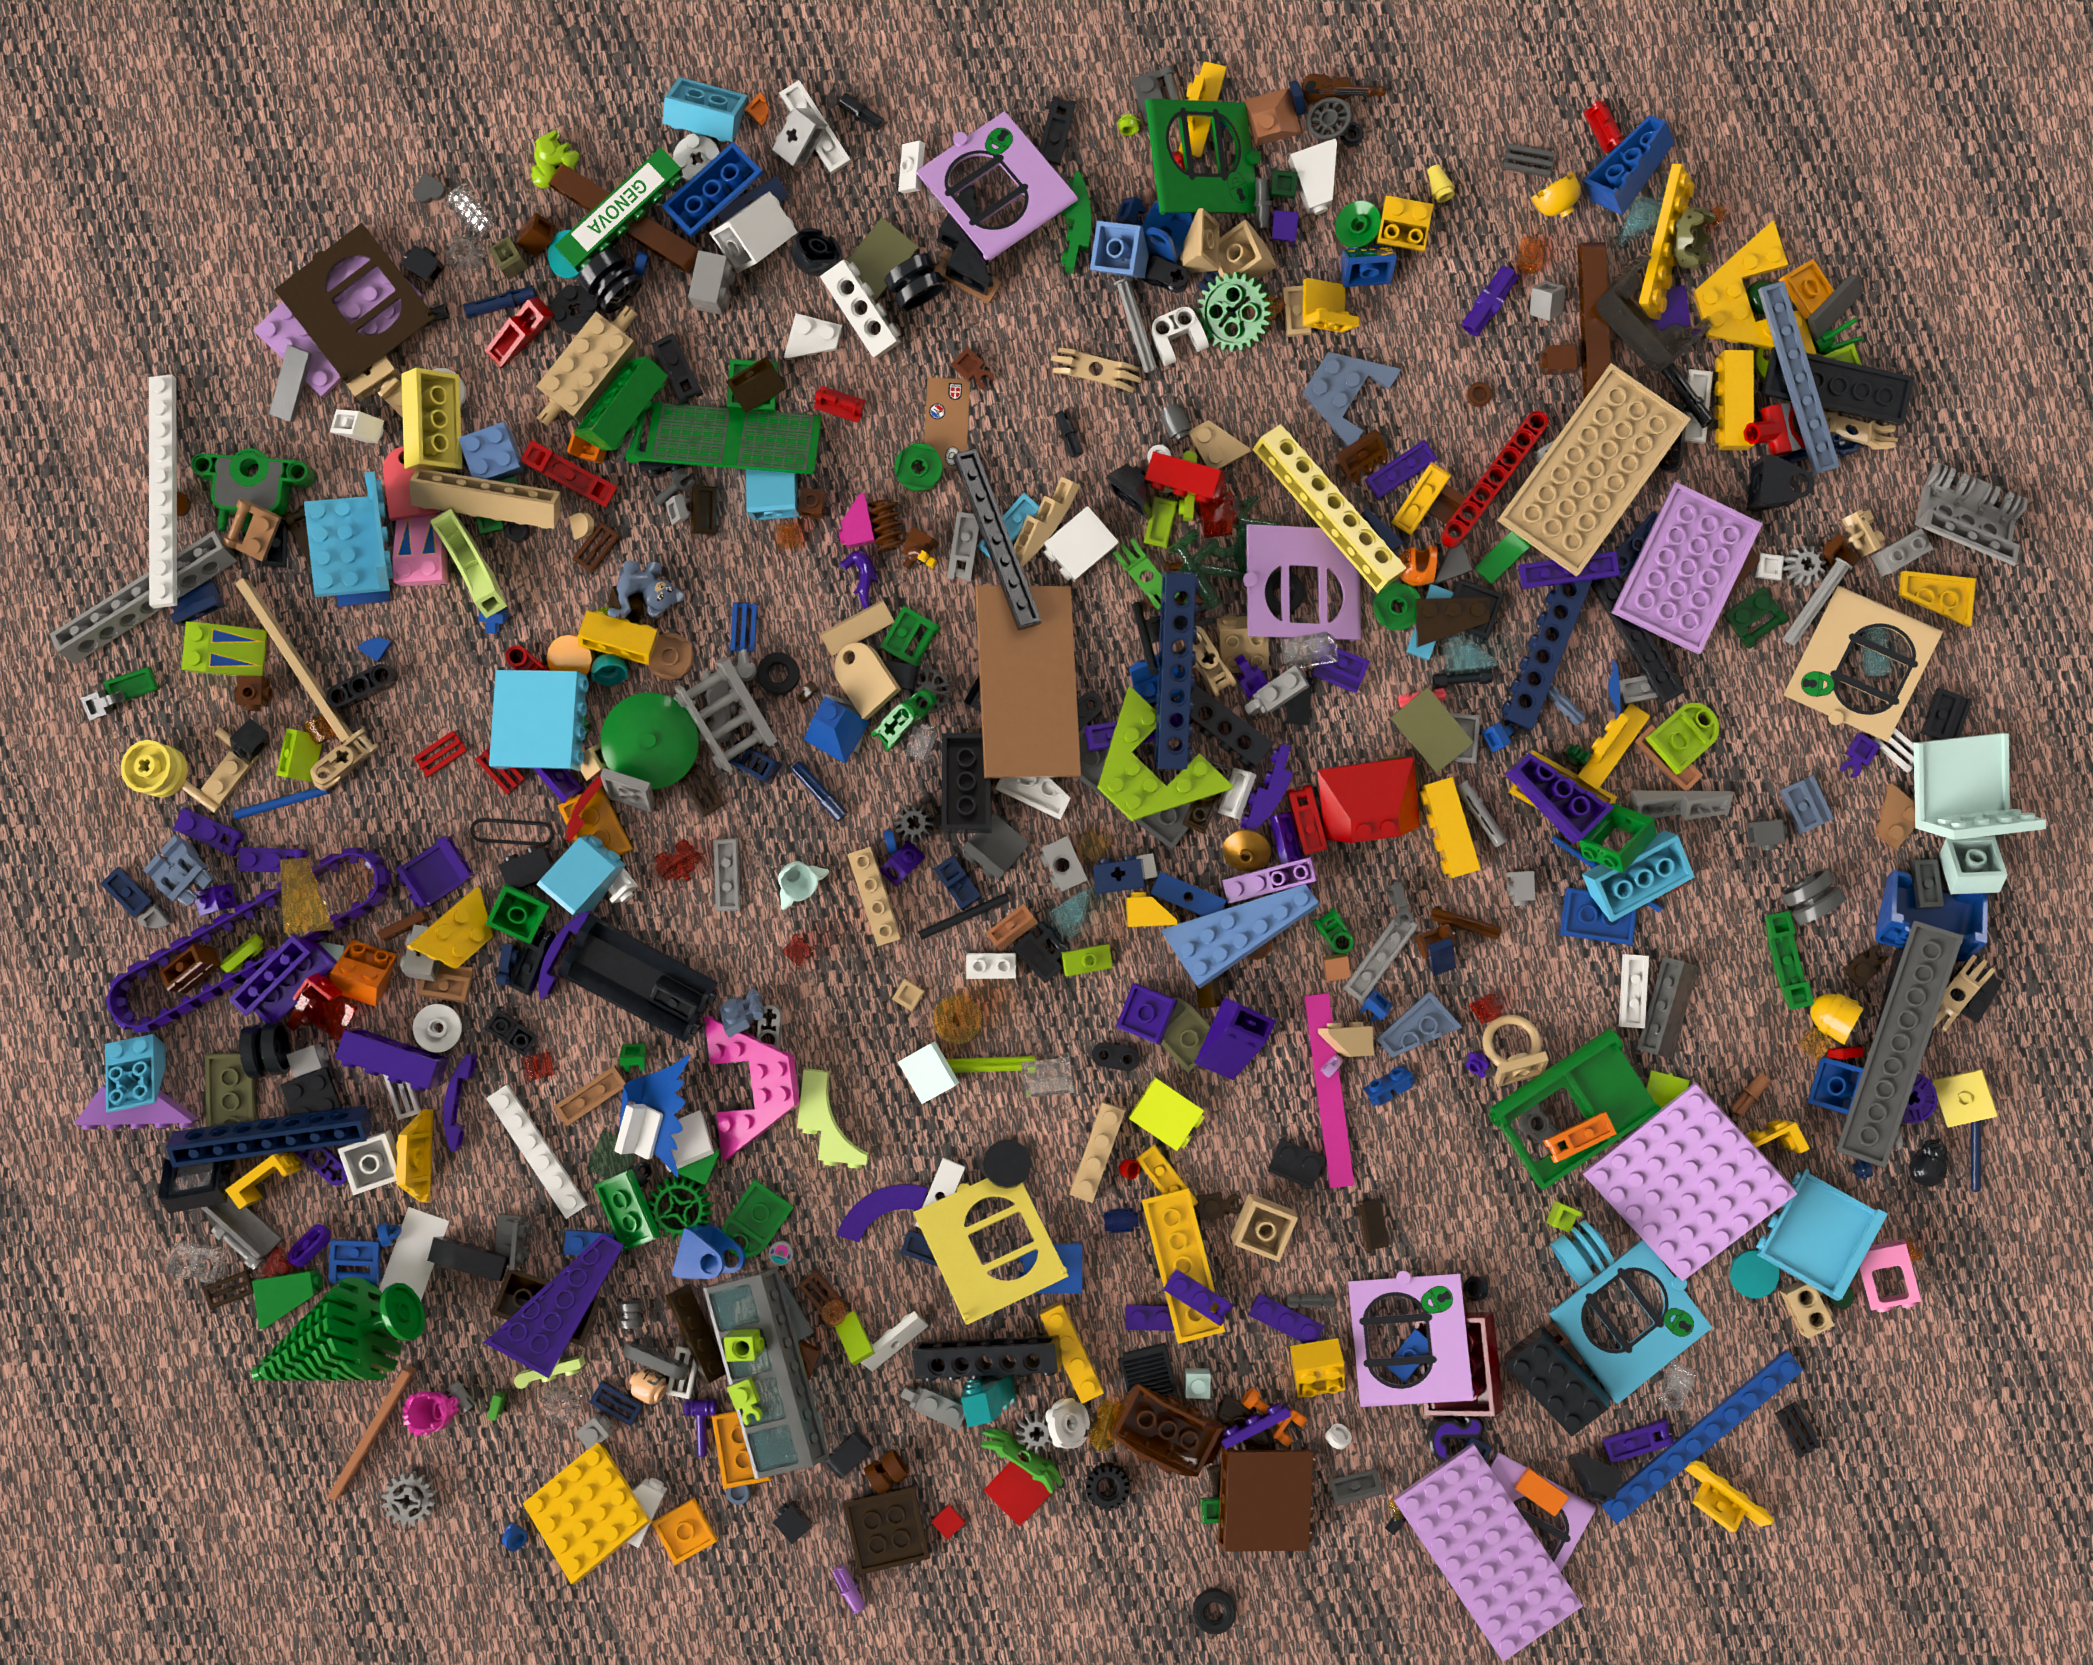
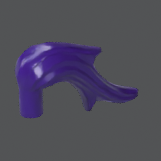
M855 550L840 562V566L845 571L853 564L857 566L859 570V583L853 593L859 594L862 607L866 609L870 607V585L872 581L879 583L868 554L864 551Z

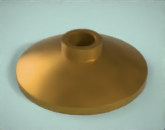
M1250 829L1237 830L1225 839L1223 856L1227 863L1237 870L1255 871L1265 866L1269 861L1271 846L1266 837L1257 831Z

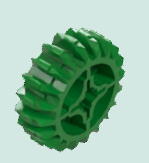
M674 1175L673 1183L669 1177L665 1178V1186L662 1183H658L656 1187L659 1192L653 1190L650 1193L656 1200L651 1199L647 1201L648 1205L654 1206L650 1211L651 1214L655 1215L654 1221L659 1224L657 1226L658 1230L665 1229L662 1235L664 1238L671 1232L673 1241L678 1238V1234L682 1238L684 1228L700 1225V1223L708 1225L710 1221L704 1216H711L713 1214V1211L706 1209V1207L713 1205V1201H705V1198L711 1195L710 1192L701 1193L705 1185L701 1184L697 1188L695 1186L697 1182L692 1180L688 1183L689 1178L683 1176L682 1182H680V1177L677 1178ZM676 1189H685L695 1197L685 1199ZM669 1192L670 1208L662 1212V1199ZM676 1202L679 1205L690 1203L682 1210L685 1213H682L680 1210L670 1212L677 1206ZM698 1203V1217L692 1224L689 1210ZM676 1217L685 1227L674 1226L666 1218Z

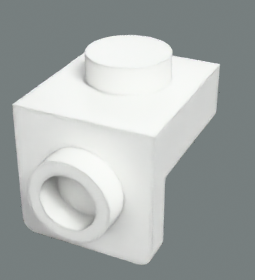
M623 868L608 889L612 894V897L609 899L612 903L627 902L634 896L632 892L639 887L625 868Z

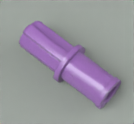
M844 1564L835 1567L832 1573L841 1589L840 1595L845 1597L852 1614L861 1612L865 1609L866 1604L857 1589L858 1584L853 1582Z

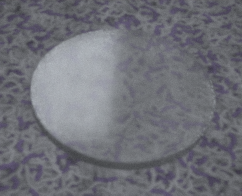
M635 427L627 431L622 437L624 441L618 448L616 457L618 463H621L626 456V450L631 445Z

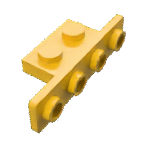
M1204 62L1200 75H1195L1194 82H1190L1188 85V100L1217 102L1225 77L1226 67ZM1187 116L1192 157L1201 158L1210 130L1211 118ZM1181 142L1179 146V152L1183 154Z
M1629 704L1617 720L1612 718L1604 729L1607 731V734L1604 738L1599 736L1592 745L1591 749L1594 752L1577 776L1578 780L1597 791L1646 724L1650 715L1635 705Z
M1693 1461L1684 1469L1702 1482L1692 1503L1730 1532L1737 1531L1744 1515L1760 1527L1773 1524L1775 1519L1768 1514L1766 1509L1754 1504L1745 1493L1737 1491L1730 1486L1725 1478L1717 1476L1709 1470L1708 1465L1705 1463Z

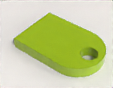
M1688 703L1677 709L1645 739L1672 771L1678 775L1716 741L1719 735V722L1714 712L1701 703ZM1699 714L1706 717V726L1699 722Z

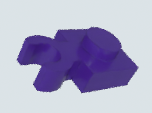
M1857 733L1844 753L1850 759L1843 762L1839 770L1843 772L1846 771L1848 766H1851L1853 773L1850 777H1858L1861 773L1860 765L1868 766L1881 745L1862 733Z

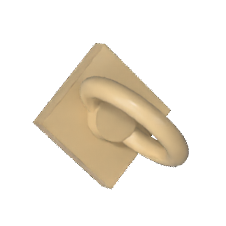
M1518 1015L1500 1016L1493 1020L1484 1031L1482 1039L1484 1052L1488 1059L1498 1066L1495 1075L1497 1087L1536 1077L1546 1070L1549 1059L1546 1051L1540 1052V1034L1534 1024L1526 1018ZM1504 1025H1518L1524 1028L1530 1035L1531 1049L1528 1054L1519 1053L1505 1060L1493 1048V1035L1498 1028Z

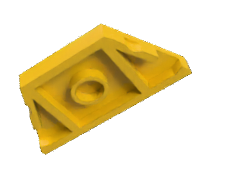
M478 886L474 887L406 947L412 951L416 950L435 961L439 960L454 969L462 965L493 937L491 927L485 925L488 916L480 888Z
M422 1109L398 1135L396 1144L398 1152L395 1169L396 1184L417 1201L425 1203L430 1202L434 1109Z

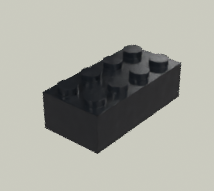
M942 733L943 834L992 833V778H984L982 733Z
M1543 1325L1506 1353L1504 1366L1571 1437L1609 1409V1395Z

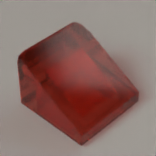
M550 1052L521 1058L526 1081L554 1075Z

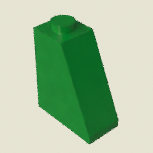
M317 1268L259 1277L252 1281L259 1329L272 1325L321 1292L320 1288L323 1286L321 1274H318Z

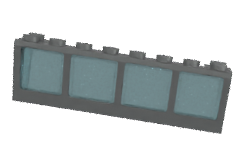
M778 1268L737 1274L703 1288L729 1385L752 1377L761 1399L755 1403L763 1412V1418L759 1421L756 1420L754 1414L750 1413L752 1422L749 1425H745L742 1420V1408L736 1410L755 1479L812 1467L830 1458ZM760 1329V1337L764 1339V1350L755 1361L726 1362L724 1337L731 1330ZM741 1341L742 1346L746 1349H749V1345L746 1342Z

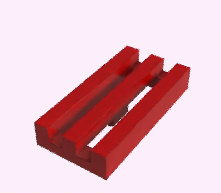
M451 731L413 758L419 764L420 769L423 770L424 775L429 778L468 750L457 733ZM452 738L455 740L423 762L422 759ZM456 746L460 747L459 750H457L456 752L442 760L440 763H438L431 769L427 768L428 765H430L431 763L445 755L447 752H449Z
M490 746L480 756L475 758L478 764L507 795L526 780L517 768H509L518 778L517 781H514L504 769H497L510 783L511 786L508 788L484 761L485 758L490 759Z

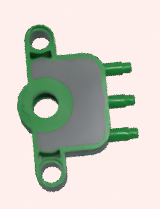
M253 448L243 449L234 456L202 453L195 455L191 460L192 470L204 480L212 481L211 500L219 508L218 530L222 532L226 531L229 515H236L238 509L236 505L239 499H245L282 516L287 511L290 487L308 488L315 481L313 470L302 461L271 459L261 451ZM209 463V468L206 471H202L203 466ZM258 465V472L248 477L250 468ZM305 470L303 477L297 479V474ZM247 512L243 522V533H247L254 515L250 512Z

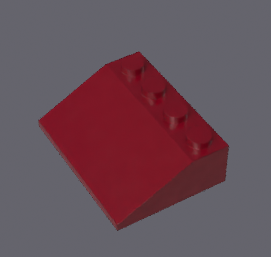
M1494 1312L1465 1313L1474 1401L1423 1403L1425 1415L1496 1416L1504 1410ZM1424 1321L1415 1322V1327L1427 1336L1426 1323ZM1428 1364L1419 1365L1421 1377L1427 1371Z

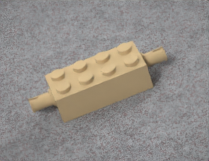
M625 305V308L613 322H609L598 312L592 315L536 387L550 401L536 417L539 421L549 428L561 411H566L580 422L627 360L638 349L634 340L628 337L625 332L632 321L638 316L635 311L630 310V307Z

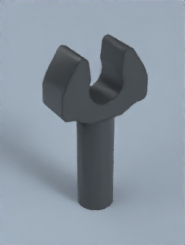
M685 468L673 471L671 473L672 483L654 498L655 502L660 506L678 490L689 492L695 484L693 475L691 474L685 480H682L687 476Z

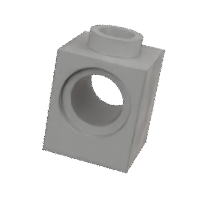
M321 1044L312 1045L286 1055L294 1078L328 1067L329 1055L324 1047L322 1048Z

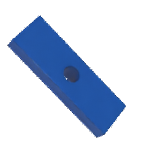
M1159 872L1150 893L1201 916L1223 910L1226 899L1162 872ZM1186 892L1192 894V900L1189 902L1184 899Z

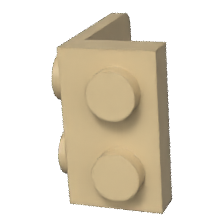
M1226 615L1223 618H1217V629L1220 637V659L1231 673L1241 672L1234 658L1241 654L1249 662L1251 668L1257 665L1261 671L1267 670L1269 668L1268 637H1249L1247 616L1236 617L1234 615Z

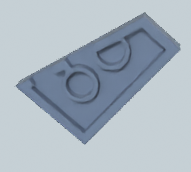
M1428 991L1378 1035L1375 1040L1391 1057H1395L1430 1040L1458 1030L1462 1026L1431 991Z

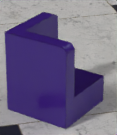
M1274 211L1272 217L1273 240L1288 241L1289 247H1294L1299 212Z

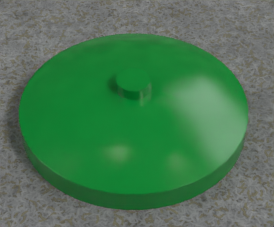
M640 693L622 700L610 711L601 731V751L610 770L649 782L652 790L662 789L675 784L690 771L698 754L699 734L697 726L685 707L682 708L675 699L659 693Z

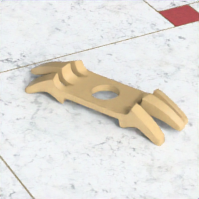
M1059 348L1058 352L1074 356L1075 359L1066 356H1051V361L1073 367V369L1053 368L1052 373L1084 378L1107 384L1111 387L1121 388L1131 393L1134 392V388L1124 382L1117 381V378L1141 383L1142 378L1120 370L1122 368L1139 372L1138 367L1125 362L1112 361L1068 348ZM1097 362L1103 366V372L1100 375L1094 376L1090 373L1089 367L1092 363Z
M1823 410L1831 436L1837 433L1841 435L1842 439L1868 445L1874 450L1894 448L1895 443L1898 442V438L1879 435L1894 432L1896 430L1895 425L1880 426L1873 421L1866 423L1838 416L1837 412H1826ZM1852 425L1856 427L1858 434H1849L1846 431V426Z
M1974 954L1971 956L1959 974L1946 988L1940 1005L1941 1010L1937 1014L1933 1028L1948 1014L1950 1017L1941 1029L1946 1032L1962 1009L1996 971L1993 968L1979 982L1975 981L1988 961L1984 959L1968 976L1965 973L1977 958ZM1953 989L1962 990L1965 995L1964 1000L1955 1001L1951 997V991Z

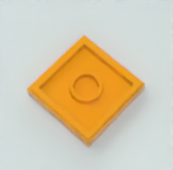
M1814 259L1779 279V282H1785L1789 297L1805 320L1834 292L1833 287Z
M695 1497L651 1522L674 1565L681 1563L718 1541L715 1532Z

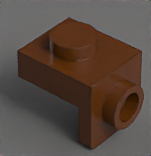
M1838 533L1832 540L1827 541L1823 547L1824 560L1827 561L1826 566L1830 568L1835 564L1836 557L1844 560L1852 567L1860 560V556L1857 553L1848 549L1846 538Z
M1449 924L1414 936L1423 959L1429 957L1428 945L1451 938L1454 947L1457 946L1455 932L1450 928Z

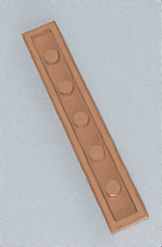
M408 1365L401 1371L327 1496L329 1499L337 1501L345 1493L416 1373V1369Z

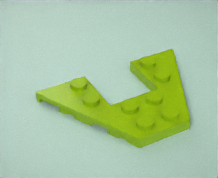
M1131 686L1127 688L1097 786L1131 821H1136L1171 808H1177L1225 791H1231L1234 788L1200 753L1187 765V769H1183L1167 786L1153 774L1132 752L1156 729V710Z

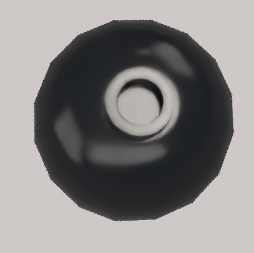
M806 228L799 231L794 239L791 254L793 262L799 270L807 275L819 277L837 264L841 249L834 237L830 235L827 238L822 235V230L815 228Z

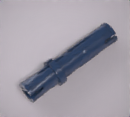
M533 285L517 290L508 289L506 293L465 303L463 308L466 317L471 319L505 308H517L518 305L525 303L528 299L537 298V294Z

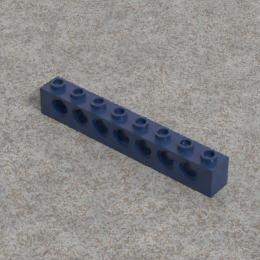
M1597 549L1594 554L1603 553L1604 551ZM1592 580L1555 585L1554 590H1549L1545 602L1548 603L1545 612L1541 611L1536 625H1539L1537 633L1531 635L1527 647H1530L1527 656L1524 655L1519 664L1518 669L1521 670L1519 678H1514L1511 684L1510 691L1513 693L1510 701L1506 700L1501 709V713L1504 714L1502 721L1527 731L1533 730ZM1564 585H1569L1572 588L1573 595L1571 597L1564 594ZM1555 607H1560L1564 611L1563 619L1555 616ZM1547 629L1554 631V641H1549L1546 638L1545 632ZM1538 651L1545 653L1547 657L1545 663H1540L1537 660L1536 654ZM1529 673L1537 676L1538 683L1536 686L1529 684L1527 680ZM1521 695L1526 696L1529 700L1527 708H1523L1519 704V697Z
M1162 571L1154 765L1158 769H1187V762H1191L1192 757L1191 748H1188V738H1192L1193 734L1192 724H1189V715L1193 714L1194 702L1190 700V693L1195 687V677L1191 675L1192 666L1196 664V652L1192 651L1193 641L1196 642L1197 628L1194 627V617L1198 616V603L1195 602V592L1198 593L1199 578H1196V574L1192 571ZM1179 591H1185L1186 598L1182 603H1176L1175 595ZM1184 616L1185 622L1183 626L1176 628L1174 626L1175 618ZM1178 640H1182L1184 643L1183 649L1179 652H1174L1173 644ZM1182 665V673L1178 676H1172L1173 667ZM1181 689V697L1178 700H1171L1172 691ZM1175 713H1179L1180 721L1176 724H1170V717ZM1174 737H1178V746L1169 748V741Z
M367 1105L174 1131L166 1149L174 1168L365 1142L373 1125Z

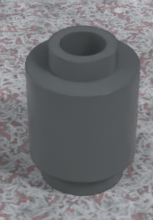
M1178 403L1172 404L1160 411L1162 415L1161 420L1170 439L1175 438L1176 441H1180L1189 436L1188 431L1192 427L1183 408H1180Z

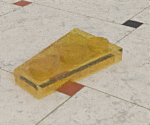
M308 859L280 860L284 933L336 930L328 916L326 904L321 898L317 888L318 884Z

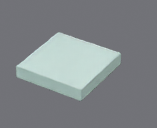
M935 1041L898 1062L921 1104L959 1084L958 1079Z

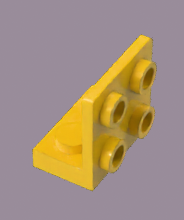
M1311 278L1303 280V326L1340 333L1359 327V317L1352 316L1349 312L1345 311V287H1343V284Z
M1776 1119L1767 1123V1129L1759 1132L1757 1129L1745 1134L1756 1147L1777 1138L1780 1146L1783 1149H1787V1151L1803 1153L1810 1149L1796 1122Z

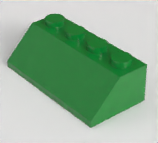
M648 356L627 360L573 433L603 451L616 450L623 443L624 438L622 437L625 433L636 426L638 422L637 417L640 413L645 412L652 403L650 400L654 394H658L664 388V381L668 375Z

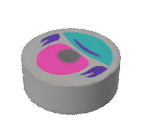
M784 1240L775 1242L769 1250L770 1260L778 1266L788 1264L794 1255L792 1245Z

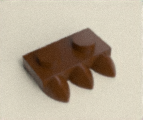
M1376 429L1335 455L1343 474L1354 483H1358L1360 480V468L1365 473L1372 474L1374 459L1381 465H1386L1388 460L1387 449L1380 433Z

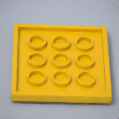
M597 1442L589 1450H586L523 1503L569 1582L573 1585H576L652 1522L602 1442L600 1444Z

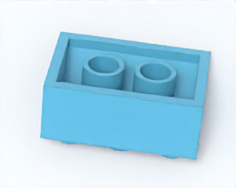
M679 77L665 96L663 124L670 125L674 129L692 131L696 135L711 136L722 142H732L739 131L748 95Z

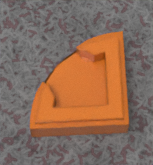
M759 92L744 110L763 127L768 119L769 109L765 97Z

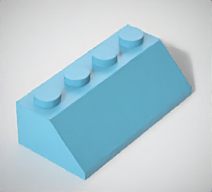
M1666 830L1657 834L1624 873L1615 869H1609L1605 865L1600 864L1582 874L1591 897L1611 922L1695 878L1678 835Z

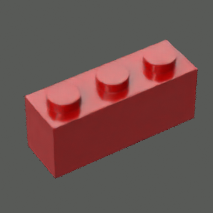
M1153 451L1145 480L1151 484L1150 487L1159 491H1164L1165 488L1172 489L1173 494L1186 498L1187 494L1196 496V501L1209 504L1210 500L1218 502L1226 474L1219 469Z

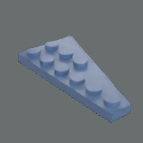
M1303 884L1160 931L1200 989L1321 905L1307 885Z

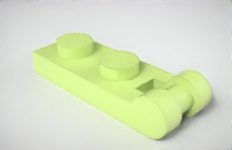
M584 1355L560 1360L550 1378L530 1368L523 1370L515 1377L514 1384L517 1388L523 1389L534 1380L542 1379V1382L556 1379L557 1374L565 1373L566 1376L579 1373L580 1368L586 1364Z

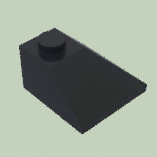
M1126 463L1108 474L1106 480L1112 493L1146 519L1150 520L1152 513L1149 484L1145 480L1146 473L1135 465L1133 468Z

